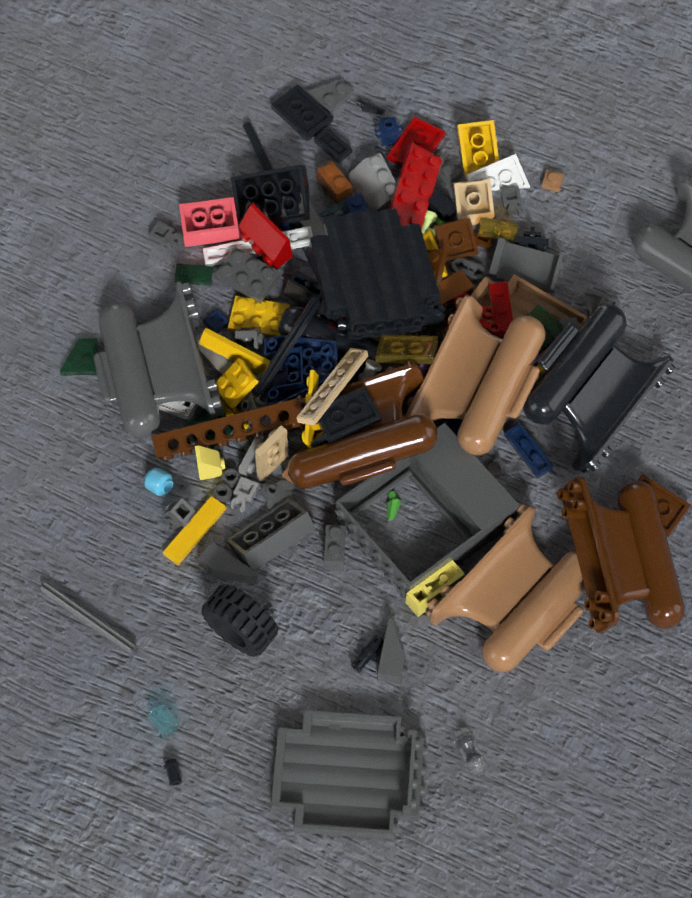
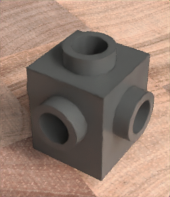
M251 390L239 403L241 413L266 407L264 394L261 396Z
M180 498L175 502L170 501L164 507L166 511L161 516L165 519V523L174 529L180 526L184 528L191 521L190 517L195 513V510L183 498Z

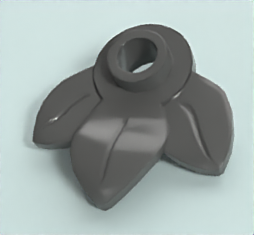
M287 480L264 484L261 493L263 498L267 500L268 509L271 510L288 497L297 503L296 497L292 493L295 484ZM268 489H272L274 493H270Z

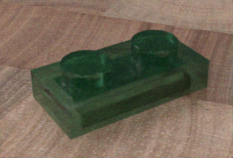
M177 263L175 283L181 281L182 284L189 282V284L212 286L214 267Z

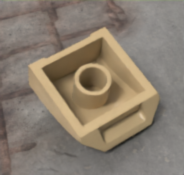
M490 179L453 183L458 221L470 218L471 224L477 225L480 222L488 223L495 217Z

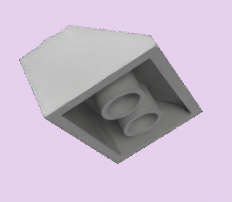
M379 153L363 159L347 175L355 193H362L370 211L389 209L397 184L384 158Z

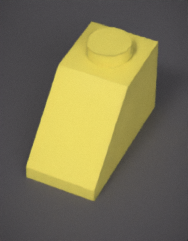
M195 446L200 480L222 477L225 463L224 458H220L219 451Z

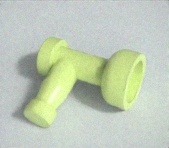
M427 210L421 229L422 234L431 230L435 235L434 229L429 228L430 224L434 223L437 219V215L432 211Z

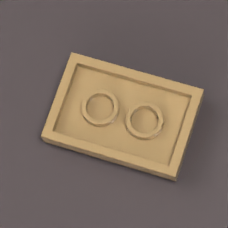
M280 426L277 430L274 429L269 434L268 439L264 443H260L255 449L257 478L261 481H264L289 456L287 430L284 427Z

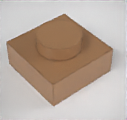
M547 170L541 188L559 193L564 174Z

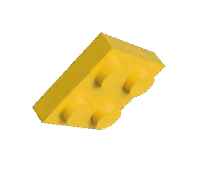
M238 358L215 383L227 405L234 409L259 381L244 360Z

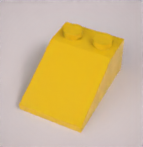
M494 120L459 124L456 126L465 179L467 174L499 161Z

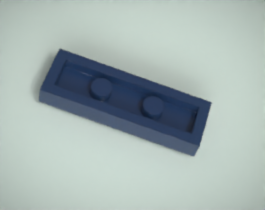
M521 423L505 432L504 436L537 479L553 470L552 463Z

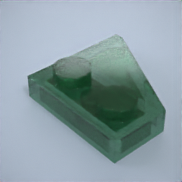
M97 338L78 339L60 369L61 376L97 375L93 359L94 355L98 353Z

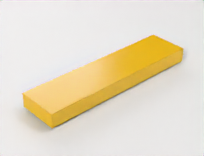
M207 328L204 329L199 341L201 346L233 362L241 358L249 369L256 374L265 371L271 362Z
M211 496L163 551V555L179 566L227 510V507Z

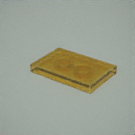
M383 335L379 342L375 360L377 363H405L413 361L416 364H433L438 337Z

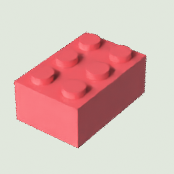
M234 197L179 204L185 247L239 240Z

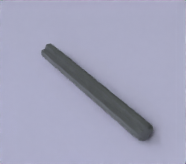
M45 581L41 585V592L128 653L134 652L137 646L132 640L49 582Z

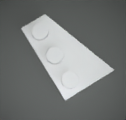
M516 154L465 176L467 181L490 179L492 191H500L501 188L519 186V189L530 188Z

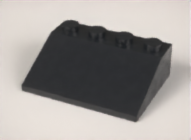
M296 165L231 177L238 229L251 204H254L275 225L310 220L309 183L306 166Z

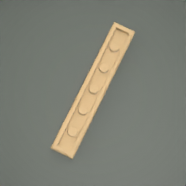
M355 348L348 350L297 416L298 423L316 425L368 357L367 350Z

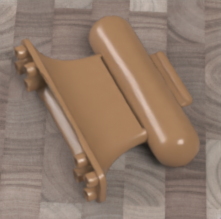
M467 295L464 298H458L456 302L458 309L455 314H451L448 318L449 330L420 389H418L415 397L408 399L407 407L409 409L406 414H402V418L424 415L433 422L446 418L463 420L457 434L458 443L465 452L481 456L492 449L507 417L517 418L540 373L539 368L533 366V363L545 340L546 332L543 324L538 319L522 315L510 323L503 339L499 338L482 327L479 322L483 312L482 307L472 296Z
M522 504L517 510L519 515L516 519L510 517L504 524L506 527L503 532L504 536L462 581H459L453 588L446 585L442 589L440 594L443 596L440 602L434 598L428 605L430 610L427 616L431 618L430 623L433 626H437L447 618L460 616L478 621L494 631L482 646V656L488 667L496 672H509L514 669L536 644L545 651L550 650L583 614L582 607L575 603L585 591L576 550L565 554L556 565L541 552L532 534L531 527L536 514V508L533 505L528 507Z

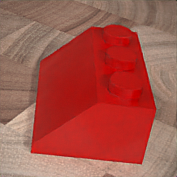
M251 204L239 224V235L245 243L249 242L251 244V248L257 255L260 253L263 256V260L267 265H272L277 270L293 257L289 238L254 204Z

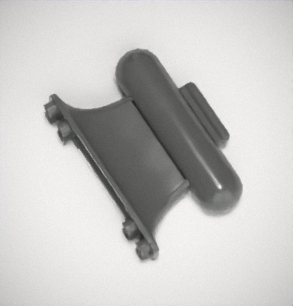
M181 281L176 282V293L170 307L157 318L144 324L137 325L133 310L121 303L105 307L99 315V328L105 351L96 353L93 359L102 397L106 403L117 400L123 427L128 434L136 438H147L158 430L160 426L159 404L177 401L191 402L204 408L212 420L218 419V416L225 415L215 380L207 381L193 323V319L199 318V314L189 282L182 284Z

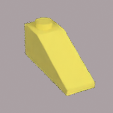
M453 560L407 592L406 604L419 617L429 610L428 605L434 598L438 601L443 595L440 593L446 585L453 588L465 576V573Z

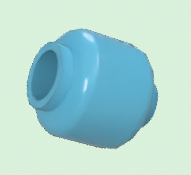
M153 468L145 474V487L155 495L162 496L172 490L173 478L163 469Z

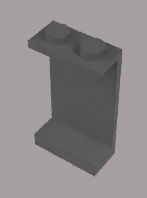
M499 238L489 275L509 281L515 274L541 290L554 293L555 289L560 287L562 278L559 277L560 271H564L566 260H564V254L561 253L558 256L508 243L506 239Z

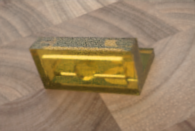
M482 217L480 218L478 236L496 239L503 238L507 241L515 242L518 223Z

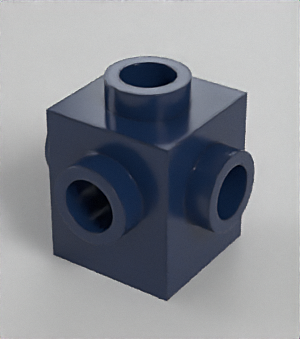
M385 117L378 120V127L375 128L376 137L380 139L382 147L396 144L399 134H402L401 124L397 123L395 117Z

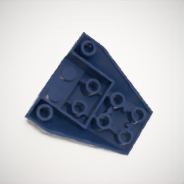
M286 335L264 338V355L268 360L271 361L287 337ZM299 337L272 379L270 388L265 390L266 406L293 400L295 397L308 392L307 377L310 376V370L316 371L319 375L318 386L322 385L338 365L337 342Z

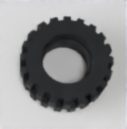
M229 584L220 585L202 606L201 614L210 628L218 636L222 637L225 642L248 656H260L278 634V625L274 618L269 615V612L250 595L245 594L244 591L237 589L235 586H230Z

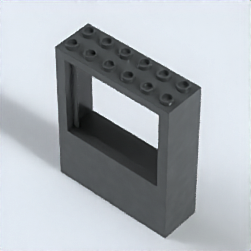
M445 423L437 428V442L431 450L397 461L395 470L366 479L336 501L335 520L339 526H346L349 538L360 545V550L364 555L370 556L373 565L378 570L381 569L384 572L386 580L397 587V592L402 598H406L407 592L453 560L457 566L504 532L506 529L504 524L510 517L516 519L518 516L519 504L474 455L462 450L457 436ZM408 477L465 540L432 564V567H428V570H424L411 581L408 580L354 518Z

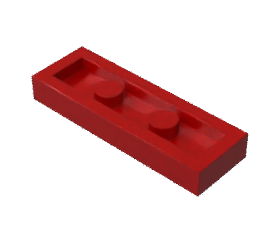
M507 281L489 284L494 321L500 325V333L497 337L502 339L510 323L514 320Z

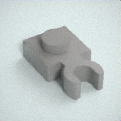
M241 476L233 492L236 498L232 499L231 508L234 509L236 504H241L240 512H244L246 509L245 502H252L259 488V483Z

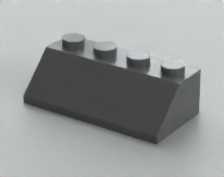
M288 497L226 539L239 560L255 571L271 559L276 558L278 554L287 548L292 547L300 539L308 536L309 533L315 530V527L308 512Z

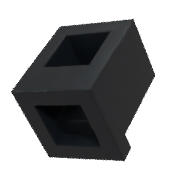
M439 190L428 200V210L434 212L444 222L455 216L457 211L454 209V203L450 198L443 196L442 190Z

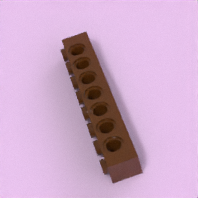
M302 398L152 435L156 458H163V461L174 459L175 454L181 453V456L193 454L192 450H195V446L211 449V445L217 444L218 447L229 445V441L236 439V442L248 440L247 436L254 435L255 438L265 436L266 431L277 430L280 426L286 427L291 425L292 428L303 426V423H298L297 416L304 408ZM283 411L289 413V419L286 422L281 419ZM266 415L271 419V423L268 426H264L262 423V419ZM247 420H250L252 423V428L249 431H246L244 428V423ZM228 425L234 428V432L230 436L226 434V427ZM211 429L215 432L213 440H209L207 437V433ZM192 434L197 437V442L194 445L189 442V437ZM173 439H176L179 443L178 448L175 450L171 447Z

